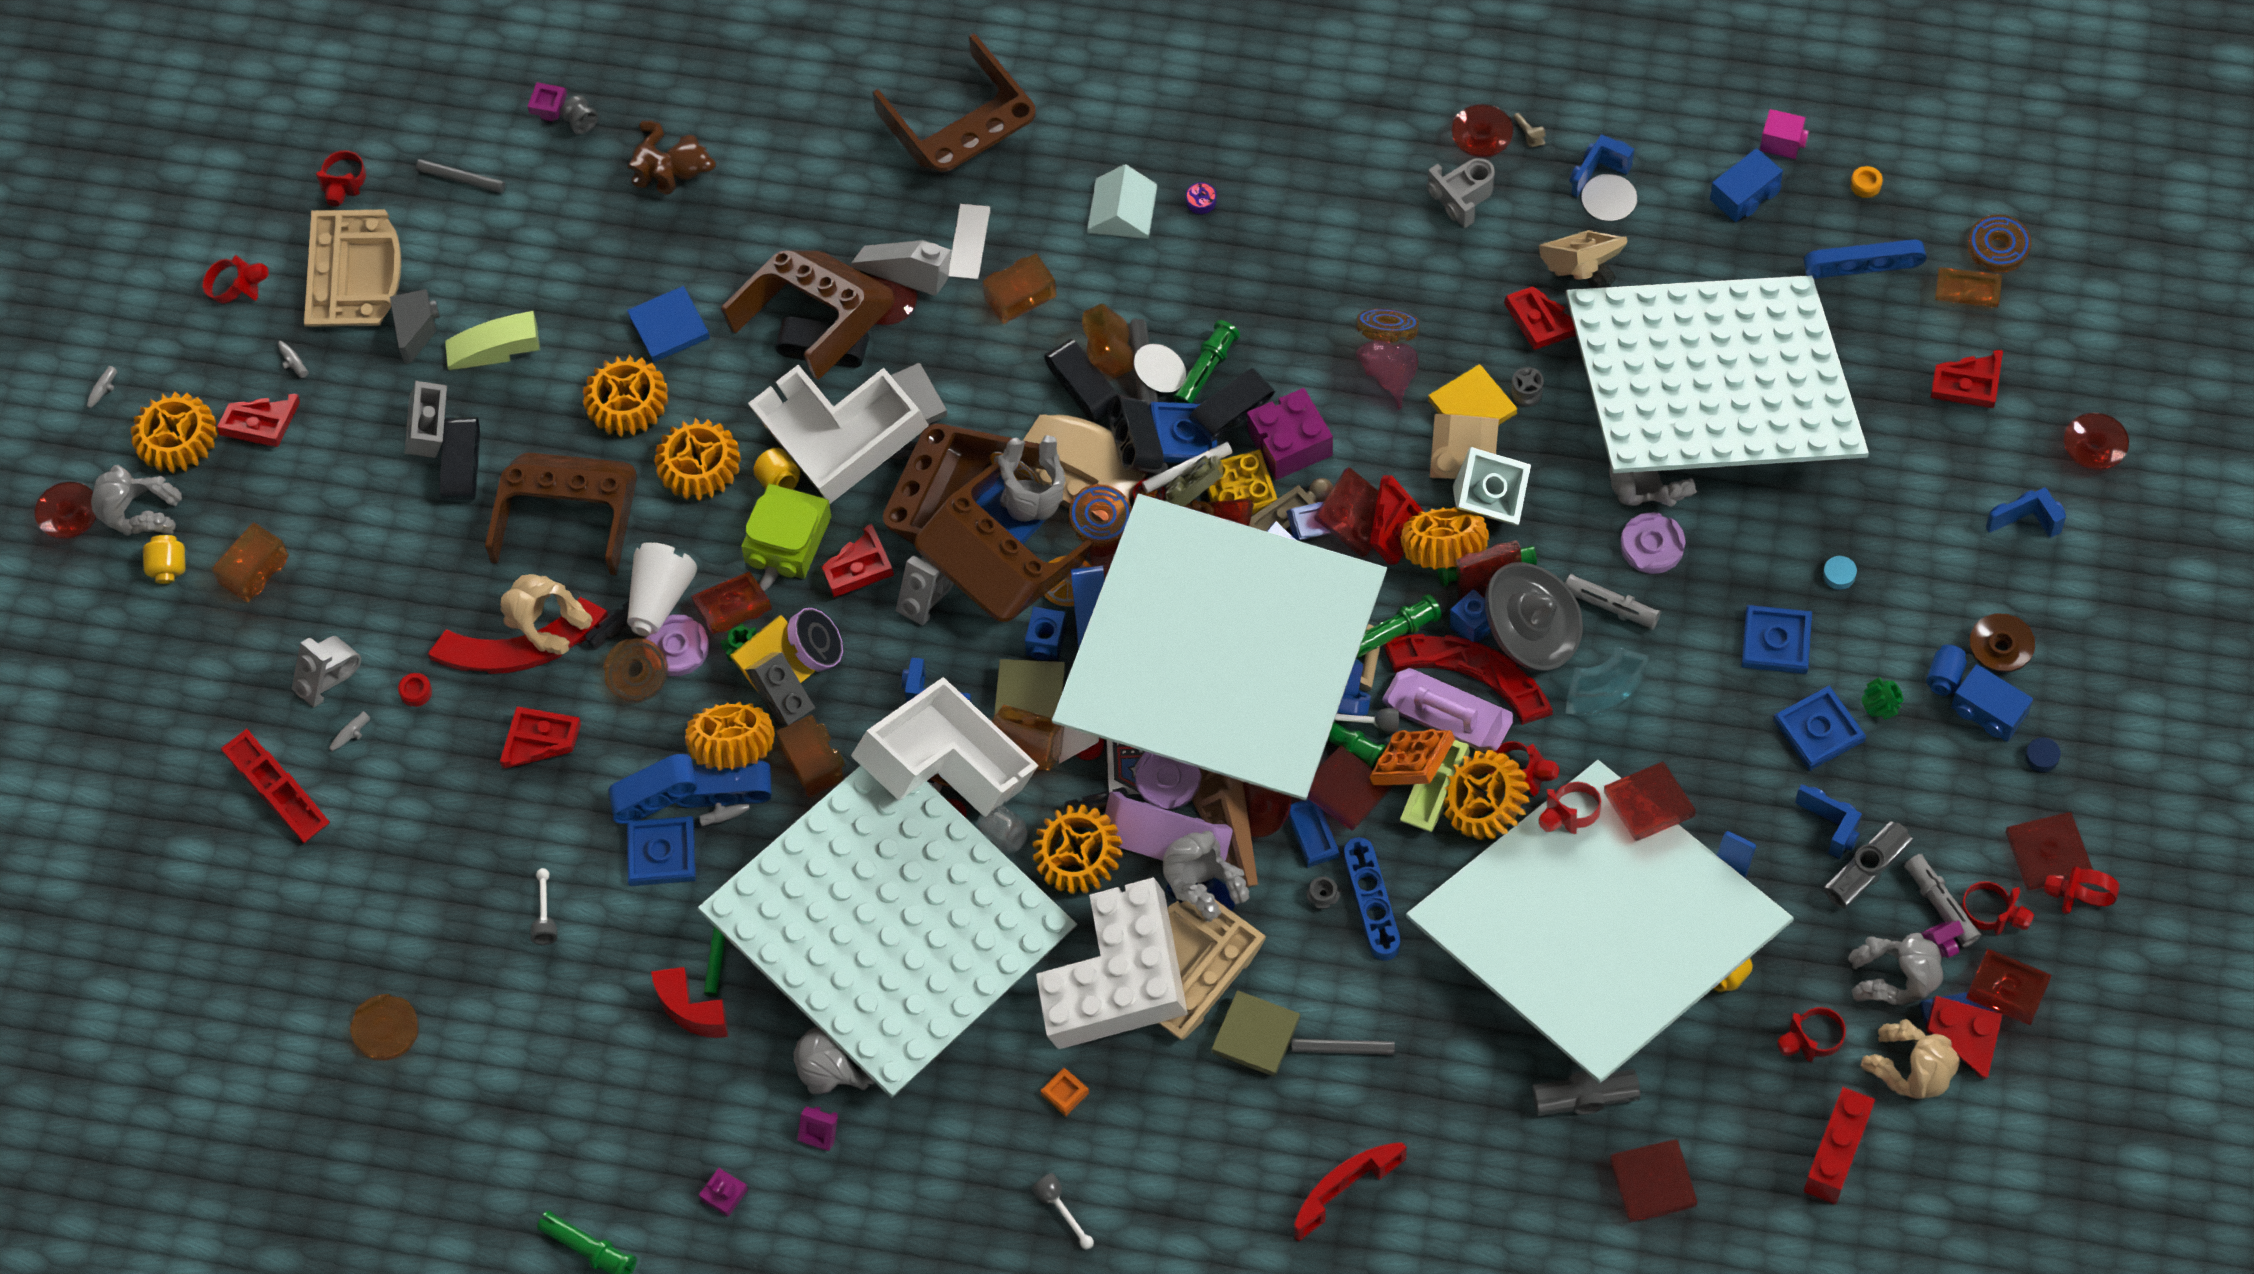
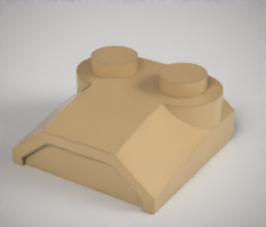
M1587 230L1539 245L1540 257L1548 266V270L1554 271L1557 276L1574 275V279L1591 278L1593 276L1592 273L1598 270V265L1610 260L1621 252L1627 244V237Z
M1435 414L1430 478L1456 480L1470 447L1496 454L1499 419Z

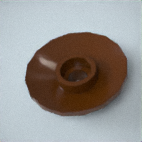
M1994 613L1983 617L1974 625L1969 636L1970 650L1974 658L1985 668L1995 672L2010 673L2022 669L2030 662L2035 651V637L2030 627L2020 618L2010 614ZM2001 645L2005 647L2006 650H1998L1997 648H1995V646Z

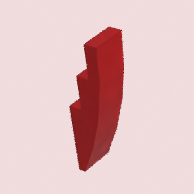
M245 729L221 748V752L303 843H306L330 824V821L290 773H286L271 753L262 747L248 729Z

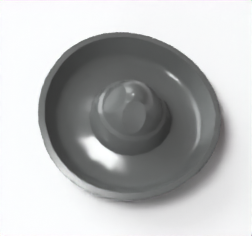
M1524 562L1507 564L1497 570L1490 579L1485 592V612L1490 630L1503 652L1516 663L1531 670H1551L1566 663L1576 652L1583 633L1581 610L1575 596L1567 585L1550 571Z

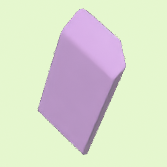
M1411 668L1397 672L1382 699L1388 708L1398 709L1399 716L1436 731L1451 730L1455 740L1468 744L1470 747L1482 752H1487V750L1496 751L1513 723V712Z
M1110 792L1105 814L1111 819L1110 824H1115L1119 830L1116 836H1120L1122 839L1120 848L1163 861V856L1168 846L1175 840L1190 833L1198 832L1201 834L1204 831H1211L1220 844V856L1226 861L1233 829L1227 824H1211L1199 818H1191L1155 807L1150 803H1142L1126 798L1120 792Z

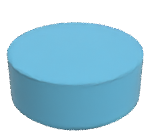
M1845 556L1832 557L1824 566V581L1831 588L1837 590L1847 589L1855 581L1857 574L1856 565Z

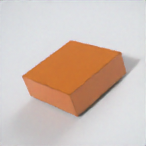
M1065 1067L1040 1090L1041 1095L1065 1117L1089 1094V1088Z

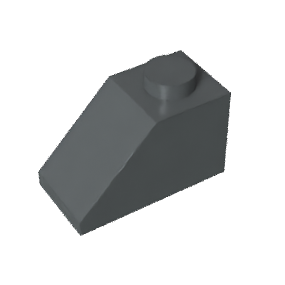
M427 289L390 297L398 346L404 364H410L437 331L435 319L440 318L436 300L430 301Z

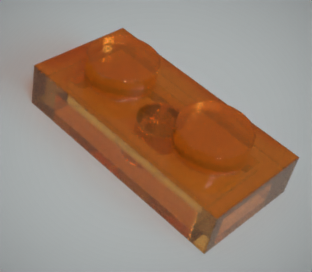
M1939 267L1935 300L1998 308L2002 275Z

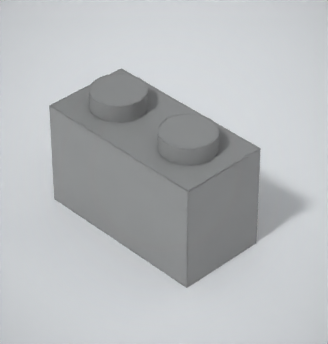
M415 381L409 396L405 454L436 458L443 440L447 385Z

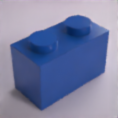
M1756 148L1712 182L1710 200L1736 223L1742 217L1752 215L1757 210L1759 204L1765 199H1772L1778 194L1781 189L1783 170Z
M1976 664L1955 692L1951 708L1960 717L1972 720L1984 727L1985 731L1991 736L2000 737L2008 742L2029 714L2033 698Z

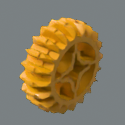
M630 355L626 361H621L617 356L613 364L605 360L603 364L604 369L595 367L593 371L594 376H587V386L583 387L584 408L587 409L588 418L595 422V426L598 429L605 427V431L609 435L617 430L620 437L623 436L625 431H630L635 436L636 429L639 428L647 432L648 423L657 425V416H664V406L668 405L667 384L664 382L662 373L656 371L653 363L646 365L642 357L634 362ZM648 388L650 390L645 401H642L643 391ZM609 391L608 401L602 404L604 394Z
M174 391L171 398H167L162 393L160 401L156 402L150 399L151 406L149 408L140 406L141 416H134L133 422L135 426L130 427L131 442L134 449H136L138 457L142 461L144 460L150 468L155 466L160 472L168 468L174 474L176 468L181 467L186 472L188 464L192 463L198 466V458L208 459L207 449H215L213 439L218 438L217 423L214 416H212L210 408L206 404L204 405L198 397L193 399L188 393L180 397Z
M695 418L692 425H687L686 422L682 421V428L680 429L671 426V436L662 434V444L657 445V455L654 458L657 475L662 480L666 489L671 488L675 496L683 493V497L686 500L694 494L700 501L702 494L707 493L713 499L714 490L716 489L724 493V483L733 484V475L738 474V464L741 461L738 443L733 439L732 433L729 430L724 431L720 423L712 426V422L709 419L704 424H700L699 420ZM694 453L696 454L697 458L701 460L702 465H699L697 459L695 460Z
M1442 507L1439 510L1431 508L1429 512H1420L1418 516H1412L1408 522L1404 523L1401 546L1403 547L1406 559L1411 560L1412 564H1420L1422 568L1433 567L1434 570L1437 568H1445L1447 570L1449 567L1455 566L1459 568L1462 564L1469 565L1472 560L1480 559L1481 555L1486 553L1489 533L1484 517L1458 510L1456 507L1451 509Z
M727 702L721 706L714 704V708H703L702 713L694 714L693 720L687 722L685 742L690 757L696 760L697 765L705 764L707 769L717 767L719 771L724 768H731L733 771L735 767L741 766L746 768V764H757L758 759L766 758L767 752L772 750L775 733L769 713H765L763 708H754L752 703L742 705L741 702L736 704H729Z
M1487 750L1486 754L1481 751H1475L1473 759L1469 756H1463L1464 765L1453 764L1456 773L1453 776H1447L1451 782L1449 786L1444 787L1448 791V797L1444 799L1443 806L1448 808L1444 813L1446 818L1451 820L1452 826L1457 830H1461L1462 834L1467 837L1474 836L1478 840H1483L1485 836L1490 839H1496L1497 831L1503 835L1508 834L1507 825L1518 826L1517 820L1514 818L1517 814L1526 815L1521 805L1530 802L1529 798L1523 794L1530 789L1529 784L1524 782V779L1527 777L1525 772L1519 769L1520 766L1516 761L1510 760L1504 753L1497 755L1493 750ZM1494 772L1492 775L1488 774L1483 779H1476L1485 773ZM1480 788L1488 792L1486 796L1491 800V802L1483 798L1484 793L1480 790ZM1487 811H1495L1489 816L1477 818L1479 815L1483 816Z
M1082 804L1078 812L1075 813L1073 807L1068 805L1066 809L1067 814L1062 815L1059 810H1055L1054 814L1057 818L1055 821L1052 822L1050 819L1045 818L1044 823L1047 826V830L1037 829L1036 833L1042 840L1033 842L1034 849L1038 851L1033 854V860L1036 863H1040L1037 866V871L1040 875H1045L1044 880L1049 885L1055 883L1058 891H1062L1067 886L1068 892L1074 895L1078 886H1080L1082 892L1087 894L1089 884H1093L1096 889H1100L1101 884L1098 881L1100 878L1103 877L1105 880L1111 881L1112 877L1108 869L1118 870L1119 868L1118 863L1113 859L1121 858L1123 855L1122 851L1117 848L1122 845V839L1120 836H1116L1119 830L1115 824H1110L1111 819L1107 814L1100 816L1097 808H1093L1088 813L1087 807ZM1086 827L1095 830V832L1091 833L1088 831L1084 834H1077L1072 829ZM1063 835L1064 842L1062 846L1055 850L1056 854L1053 855L1054 846ZM1072 839L1075 840L1077 845H1080L1081 854L1084 857L1083 860H1081L1078 853L1075 854ZM1103 844L1099 858L1092 865L1091 857L1093 853L1100 849L1099 845ZM1071 865H1078L1083 870L1068 872L1059 868L1062 866L1067 868Z

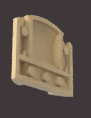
M386 210L311 211L304 316L305 327L379 326L382 323L383 318L391 308L390 297L396 296L401 275L399 239L396 230L388 220L390 217Z
M1040 415L1023 439L1024 441L1040 444L1046 435L1056 438V449L1066 479L1063 501L1060 505L1071 510L1075 499L1083 491L1093 487L1110 488L1118 492L1128 504L1133 497L1135 485L1147 476L1146 473L1123 468L1112 431L1082 418L1067 415ZM1029 467L1035 473L1041 485L1052 484L1051 477L1046 470ZM1093 490V493H1094V494H1095V493H1105V494L1111 495V496L1114 497L1115 499L1118 498L1117 495H1115L1114 493H1112V492H1110V491H1106V490ZM1091 491L1084 494L1077 502L1075 512L1085 516V509L1088 503L1095 499H1106L1115 506L1117 511L1115 521L1110 526H1107V528L1112 529L1125 509L1122 500L1115 501L1105 495L1092 496ZM1098 501L1090 506L1088 515L1091 520L1104 525L1112 520L1113 509L1108 503Z
M1215 899L1214 901L1222 912L1211 922H1206L1201 911L1187 901L1180 904L1179 901H1176L1167 907L1188 1015L1159 1022L1158 1024L1181 1041L1204 1021L1203 1017L1244 968L1247 969L1266 939L1264 934Z

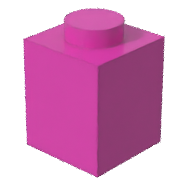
M1769 109L1762 134L1760 151L1796 159L1799 148L1805 149L1809 131L1804 130L1806 117Z

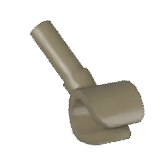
M1516 113L1513 118L1523 129L1527 145L1529 147L1545 145L1543 138L1545 137L1544 128L1542 126L1532 128L1520 113Z

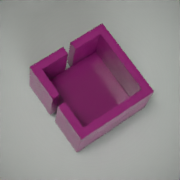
M1305 388L1278 398V405L1276 406L1272 401L1247 412V432L1257 449H1260L1261 453H1263V459L1275 480L1333 456V435Z

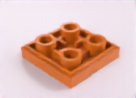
M1428 729L1426 731L1408 732L1401 730L1395 732L1369 776L1373 785L1430 784L1455 741L1452 731Z

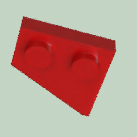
M1535 287L1506 295L1504 300L1505 306L1534 350L1577 336L1572 318L1564 313L1565 307L1556 301L1549 300L1544 293Z
M1995 350L1991 356L1978 359L1975 356L1962 358L1958 362L1949 361L1937 364L1934 371L1930 398L1994 408L2003 350Z
M289 394V400L271 403L269 398L256 399L253 402L229 403L217 426L219 435L278 447L300 404L298 394Z
M1383 475L1379 487L1370 545L1388 565L1398 564L1404 554L1403 547L1401 546L1404 523L1408 522L1410 517L1418 516L1420 512L1424 511L1392 475Z
M872 524L864 528V535L854 544L848 542L837 556L832 557L822 566L823 575L833 597L894 576L893 568Z
M517 706L501 755V767L510 768L573 752L581 726L580 717Z
M1935 996L1932 1001L1925 1031L1930 1035L1938 1034L1947 1037L1952 1043L1951 1047L1958 1053L1959 1059L1961 1058L1976 1072L1975 1075L1985 1080L1989 1075L2003 1014Z

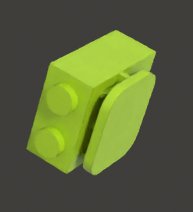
M769 483L764 495L757 500L746 525L747 534L742 544L744 562L756 569H764L770 566L776 568L785 577L792 578L795 576L805 579L831 519L829 500Z

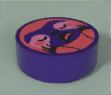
M1199 182L1187 189L1186 205L1190 211L1197 214H1205L1212 211L1216 206V191L1210 184Z

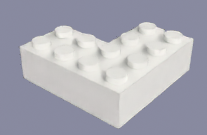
M799 365L776 381L788 399L786 402L782 403L774 389L770 386L748 403L758 419L797 463L800 470L823 498L829 500V504L929 426L919 408L885 368L877 372L834 407Z
M944 677L868 729L851 755L899 801L938 773L985 818L1002 806L1004 802H1007L1022 791L1039 766Z
M1154 877L1125 885V892L1116 887L1089 895L1100 956L1036 974L1046 1034L1058 1050L1188 1015L1165 893Z

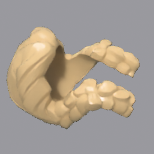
M522 575L514 582L511 589L501 597L500 606L505 616L503 619L504 624L510 628L520 629L539 651L544 652L547 650L549 653L554 652L557 655H563L569 651L568 645L570 641L565 637L552 635L548 632H537L533 624L543 613L546 598L553 594L561 608V615L571 625L576 626L580 630L590 627L593 621L591 615L583 609L581 603L574 599L571 592L565 589V585L554 582L543 575Z
M1907 1019L1902 1020L1900 1024H1884L1878 1029L1879 1042L1912 1040L1916 1043L1915 1049H1913L1910 1056L1912 1072L1908 1077V1081H1906L1895 1069L1892 1060L1876 1054L1863 1056L1861 1067L1864 1071L1872 1072L1878 1078H1881L1897 1094L1917 1099L1936 1097L1948 1089L1951 1078L1958 1071L1959 1056L1951 1047L1952 1043L1947 1037L1938 1034L1927 1036Z

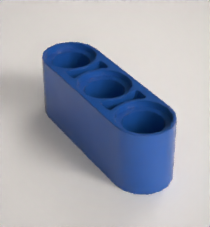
M1103 566L1071 569L1079 647V639L1084 637L1105 582Z
M675 754L612 784L608 792L613 820L619 824H627V821H638L695 793L697 784L692 758L686 754Z
M758 761L757 764H746V768L740 766L735 767L733 771L731 768H724L719 771L717 767L707 769L705 764L693 765L697 790L692 795L676 803L685 808L712 807L717 803L727 806L766 802L771 799V766L767 762Z

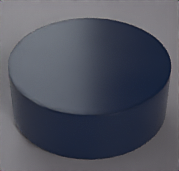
M2043 737L2037 738L2028 745L2025 755L2026 762L2035 771L2049 772L2058 765L2061 751L2053 740Z

